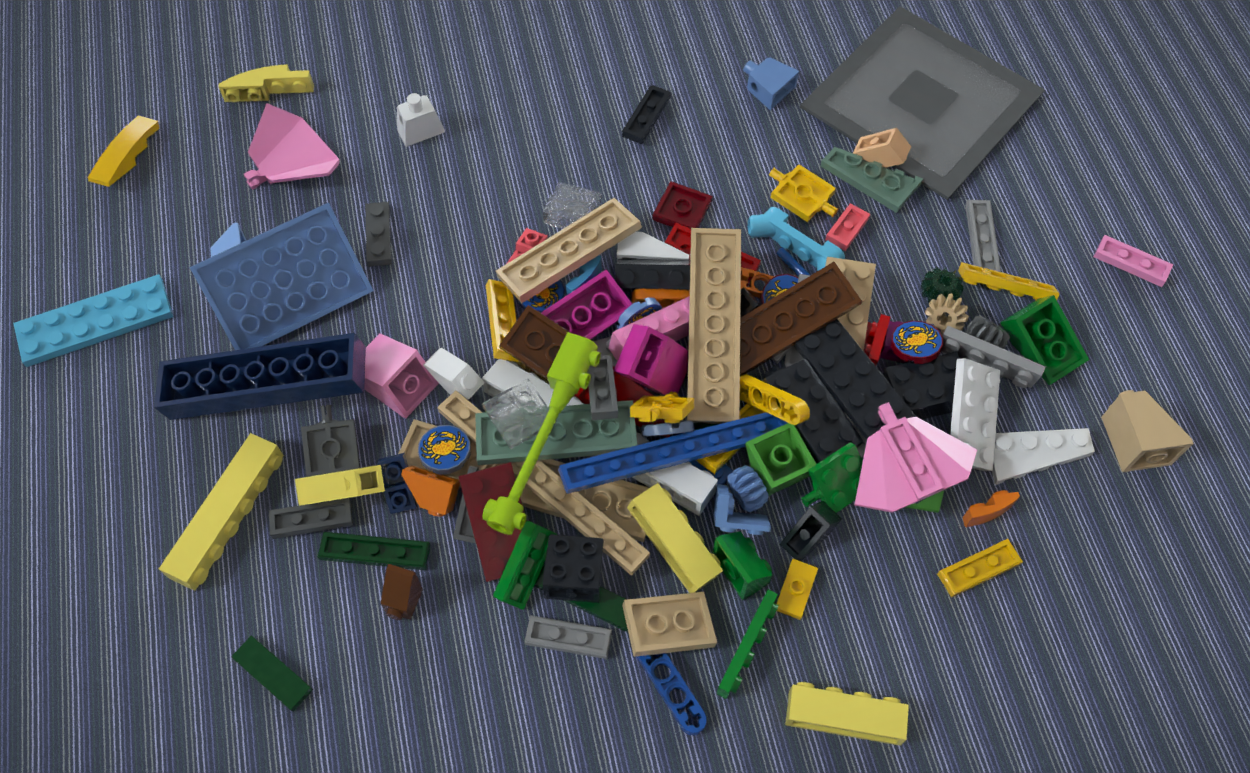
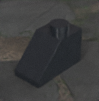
M824 501L810 506L779 545L794 559L802 561L828 537L842 518Z

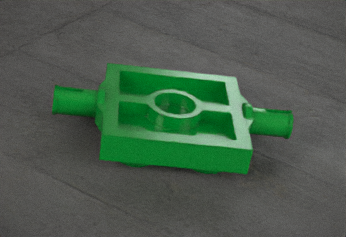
M848 443L808 469L813 481V491L801 497L802 503L806 507L820 500L824 501L837 513L855 501L863 464V458L860 457L855 444Z

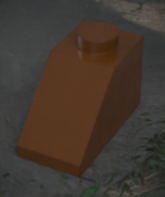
M388 564L380 602L388 617L395 620H402V617L411 620L423 591L416 573Z

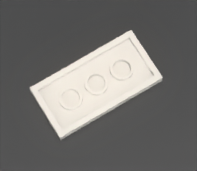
M966 358L957 359L950 435L977 449L972 468L981 471H993L1000 370Z

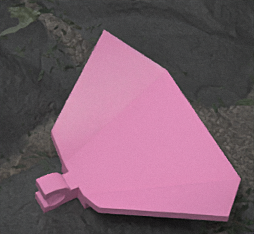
M267 103L248 150V154L258 170H250L244 173V177L247 179V184L253 190L265 181H268L271 185L279 182L330 176L339 165L340 160L302 117Z
M889 402L879 406L878 414L886 425L867 438L855 506L893 513L966 481L969 478L977 449L918 417H903L898 420Z

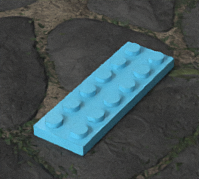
M158 274L13 324L22 363L29 367L172 318L173 313L163 279Z

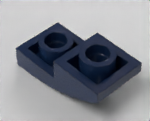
M401 453L379 459L377 463L381 465L385 486L384 495L390 514L416 508V500L401 475L402 470L408 467L405 454Z

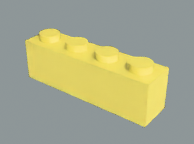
M656 483L632 499L627 509L689 593L697 592L723 571L717 556L708 551L702 536L698 532L693 531L688 524V518L685 513L676 508L670 493L665 488H662L659 483Z
M798 682L797 685L793 684L789 690L785 725L902 745L907 740L909 705L902 704L899 699L893 697H884L883 700L871 698V694L864 692H855L854 695L843 693V690L840 688L826 687L825 690L814 688V685L811 683Z

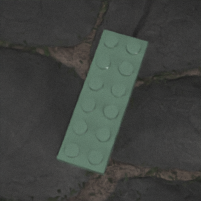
M633 400L618 401V418L592 420L590 404L566 406L559 413L538 460L595 456L637 446L635 417H630V406L633 405ZM549 407L475 413L477 464L488 465L525 461L545 420Z

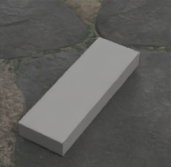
M530 615L524 643L528 646L607 659L612 629Z

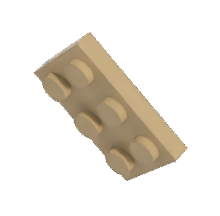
M704 592L628 599L623 602V610L634 657L713 648L717 644Z

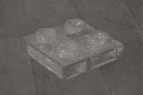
M529 378L483 402L484 410L510 449L536 436L549 411L548 406Z

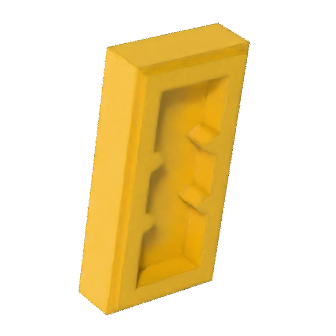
M792 558L777 601L779 605L778 612L801 620L818 571L817 567Z

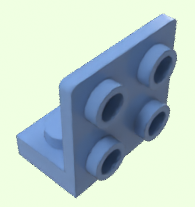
M717 484L714 505L715 527H720V530L724 532H736V529H745L747 533L753 535H763L764 531L770 532L771 525L767 515L733 512V493H729L727 485Z

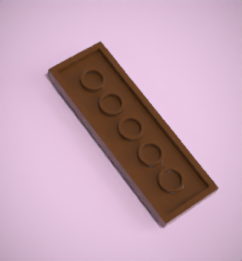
M835 262L830 263L740 318V376L749 373L792 347L796 341L823 328L862 304L861 298Z

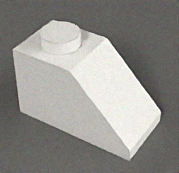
M439 348L423 365L450 395L456 390L467 400L485 383L466 362L443 348Z

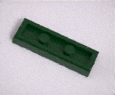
M252 635L231 656L233 660L292 712L313 691L307 683Z

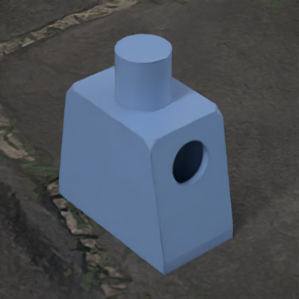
M766 58L759 65L750 60L743 69L749 75L748 90L770 110L797 85L799 71L773 58Z

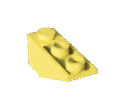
M381 465L295 479L299 506L385 491Z

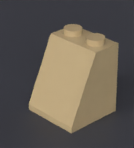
M1127 390L1120 393L1101 417L1122 472L1172 465L1194 444L1192 438L1146 391L1134 392L1133 390Z

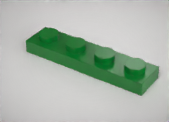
M769 589L767 590L718 687L717 695L727 699L730 692L736 694L743 679L738 675L742 667L749 668L755 653L751 652V649L755 642L758 644L762 642L767 631L763 625L767 618L773 619L779 607L775 603L778 596L777 593Z

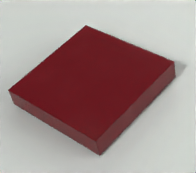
M670 181L652 215V220L670 227H674L675 223H679L690 229L699 228L712 203L713 196Z

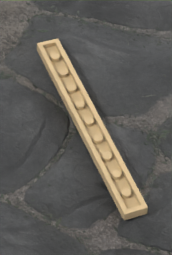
M455 390L437 407L438 411L476 443L475 413L483 412ZM537 460L526 483V487L585 537L602 538L604 540L603 552L632 576L650 557V552L578 492L566 494L561 478L544 463ZM525 461L511 463L516 478Z

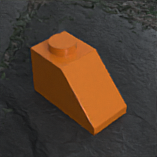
M413 465L402 470L401 475L420 508L426 509L430 515L438 517L453 511L460 486L459 479L442 474L439 475Z

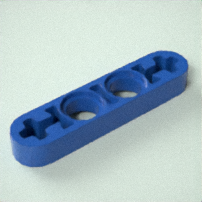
M667 653L653 654L656 660L651 665L647 664L651 662L650 655L636 656L681 729L688 735L695 736L700 734L706 725V715ZM659 665H665L669 668L670 675L666 679H659L655 676L654 669ZM674 689L682 690L686 695L685 701L680 704L673 703L669 697L670 692ZM689 703L693 705L689 707L688 711L693 717L699 716L700 718L698 721L699 727L697 728L694 725L687 726L688 715L685 711L682 714L678 713V711L685 709Z

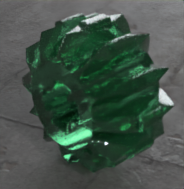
M936 266L933 271H928L925 274L924 280H922V297L929 298V304L932 299L937 300L940 294L947 299L948 295L952 293L953 300L956 301L960 298L964 286L961 284L962 277H955L956 270L949 272L947 266L942 271Z

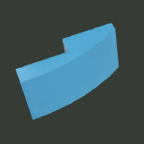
M600 255L579 267L580 276L572 278L566 284V295L601 273L602 261Z

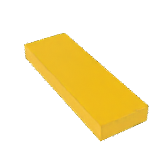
M1006 539L940 570L937 575L952 598L1019 566L1023 561L1009 539Z

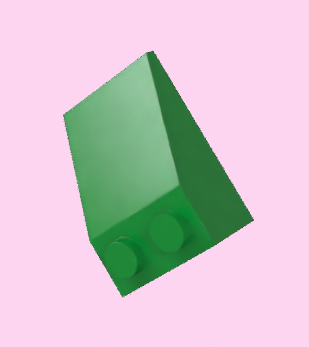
M1054 295L1039 298L1000 322L1003 329L1009 334L1011 344L1024 358L1045 366L1041 377L1048 385L1053 384L1089 360Z

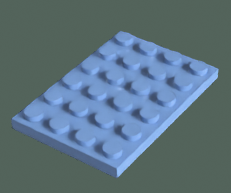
M329 202L189 267L235 350L263 346L374 291Z

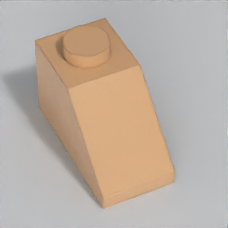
M893 128L860 137L853 153L862 156V160L868 162L876 161L882 163V167L887 168L903 164L911 149V145L898 128Z

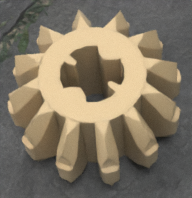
M952 293L948 295L947 299L940 294L937 300L932 299L930 301V307L925 311V314L929 316L926 323L934 324L935 328L941 330L942 336L947 326L961 331L965 326L964 322H967L969 316L965 314L968 306H960L962 298H958L955 301L953 300Z

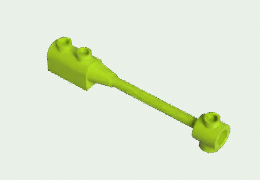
M567 332L547 374L550 388L554 389L549 411L508 498L501 496L498 497L497 501L490 499L485 505L483 520L487 521L488 526L503 534L512 535L515 528L521 530L524 527L527 515L522 513L524 508L518 503L519 498L559 413L563 411L580 388L587 389L591 380V374L587 373L590 366L597 367L600 362L601 353L597 351L598 346L592 340Z

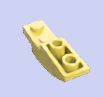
M288 64L250 70L219 83L218 86L225 102L268 101L270 94L314 91V84L309 70L290 71Z

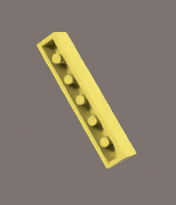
M252 433L249 434L160 566L159 570L167 578L196 591L199 585L204 583L209 569L222 556L224 546L237 533L239 523L252 510L254 500L267 487L269 477L274 470L280 467L284 455L276 444Z

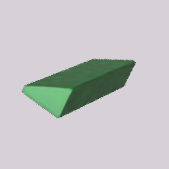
M526 521L493 597L524 610L546 560L549 535H557V533Z

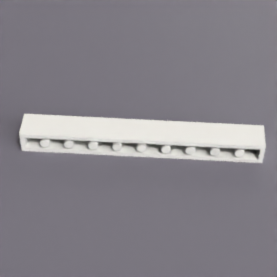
M498 359L482 377V380L485 382L483 384L484 392L514 410L545 408L550 405L554 389L550 388L549 384L540 380L537 375L522 370L512 361L508 362ZM573 396L567 406L581 405L583 403ZM636 433L637 445L650 442L645 436ZM690 462L632 477L648 487L659 483L662 488H665L670 493L672 501L698 516L701 515L716 493L718 480L711 473L701 471Z

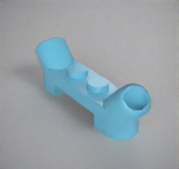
M770 207L761 215H751L748 219V233L752 238H772L781 247L792 251L801 260L807 261L816 267L817 271L825 267L827 257L845 259L844 252L835 244L827 240L821 246L787 224L789 215L776 207Z

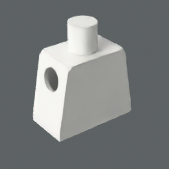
M413 93L407 97V102L397 106V131L406 147L445 132L427 96L420 97L419 94Z

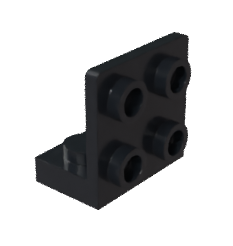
M549 535L542 584L544 599L599 603L604 545L602 538Z

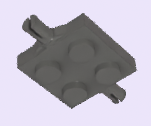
M332 405L320 406L322 421L315 425L301 427L306 477L361 468L355 420H334L332 418Z

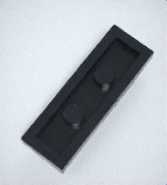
M650 85L622 130V137L643 144L670 100L671 92Z

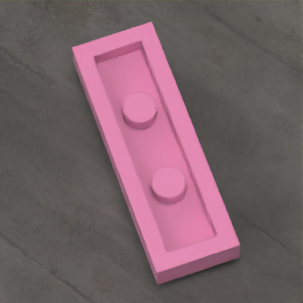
M1107 235L1103 236L1093 256L1160 287L1165 284L1173 267V264Z

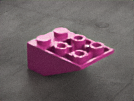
M633 324L613 371L663 396L671 391L678 394L688 371V350L670 337L649 326Z

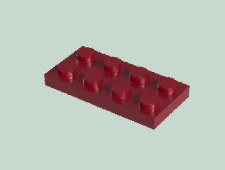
M511 462L458 476L486 582L501 578L522 529L515 528L512 535L503 534L488 526L487 521L483 520V511L487 502L490 499L497 501L498 497L501 496L508 498L516 481ZM520 497L518 503L522 505V501H521V497Z

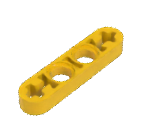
M750 375L740 376V400L792 425L800 424L809 419L810 409L801 398ZM776 398L778 399L781 408L778 406Z

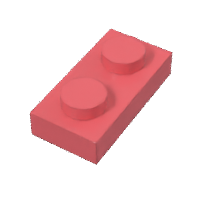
M850 203L827 233L825 240L846 251L869 220L870 214Z

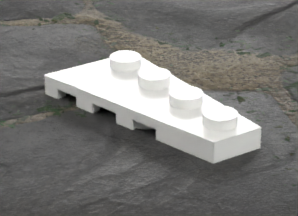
M1089 428L996 433L992 471L994 484L997 485L1011 478L1017 479L1034 471L1040 472L1057 464L1063 465L1091 456L1095 450Z

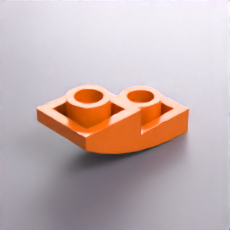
M998 491L992 494L986 504L978 503L970 506L962 517L965 527L983 524L1001 516L1015 504L1020 497L1019 492Z

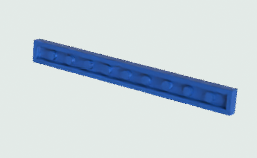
M766 412L559 465L558 471L566 494L743 448L746 447L745 443L783 426L788 422Z

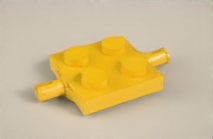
M798 165L787 174L781 173L776 168L770 171L769 176L779 182V185L771 192L770 198L806 222L821 210L831 217H834L838 212V208L828 203V200L835 194L836 188L803 166Z
M672 391L665 396L644 395L630 406V417L639 418L641 422H654L656 419H664L666 423H679L680 420H683L694 409V398L679 397L676 392L672 393Z

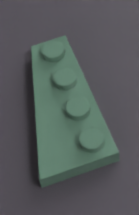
M834 147L824 157L820 165L825 170L895 213L900 210L923 181V178L918 176L912 178L904 175V171L898 169L892 171L884 168L882 163L864 161L862 156Z

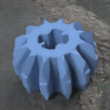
M745 465L732 471L733 473L728 475L727 484L730 487L729 490L733 493V497L741 505L742 509L752 512L768 502L769 496L766 487L753 468Z

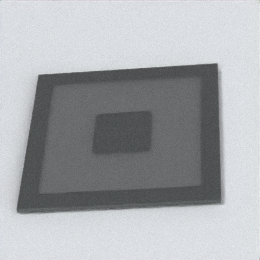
M899 6L800 104V108L855 143H858L860 137L898 128L911 145V149L905 162L894 167L904 171L906 175L915 178V176L923 178L922 185L948 200L1039 99L1045 89Z

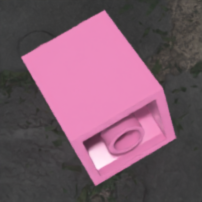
M379 334L366 347L364 389L405 419L439 382L423 366L426 362L419 352L410 346Z

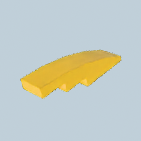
M137 116L112 140L100 156L88 176V181L110 187L136 166L135 157L148 147L147 138L159 129L158 121L142 116Z

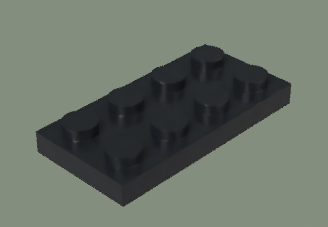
M806 358L764 378L763 382L801 398L807 403L810 409L809 419L794 426L817 464L848 443H853L858 447L864 442ZM776 398L777 404H778V406L781 408L780 403H779L778 399Z

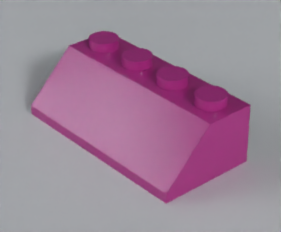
M606 269L541 312V314L570 333L591 340L616 323L620 315L632 303Z

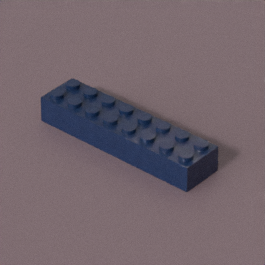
M355 333L159 361L154 408L169 420L364 393L366 347Z

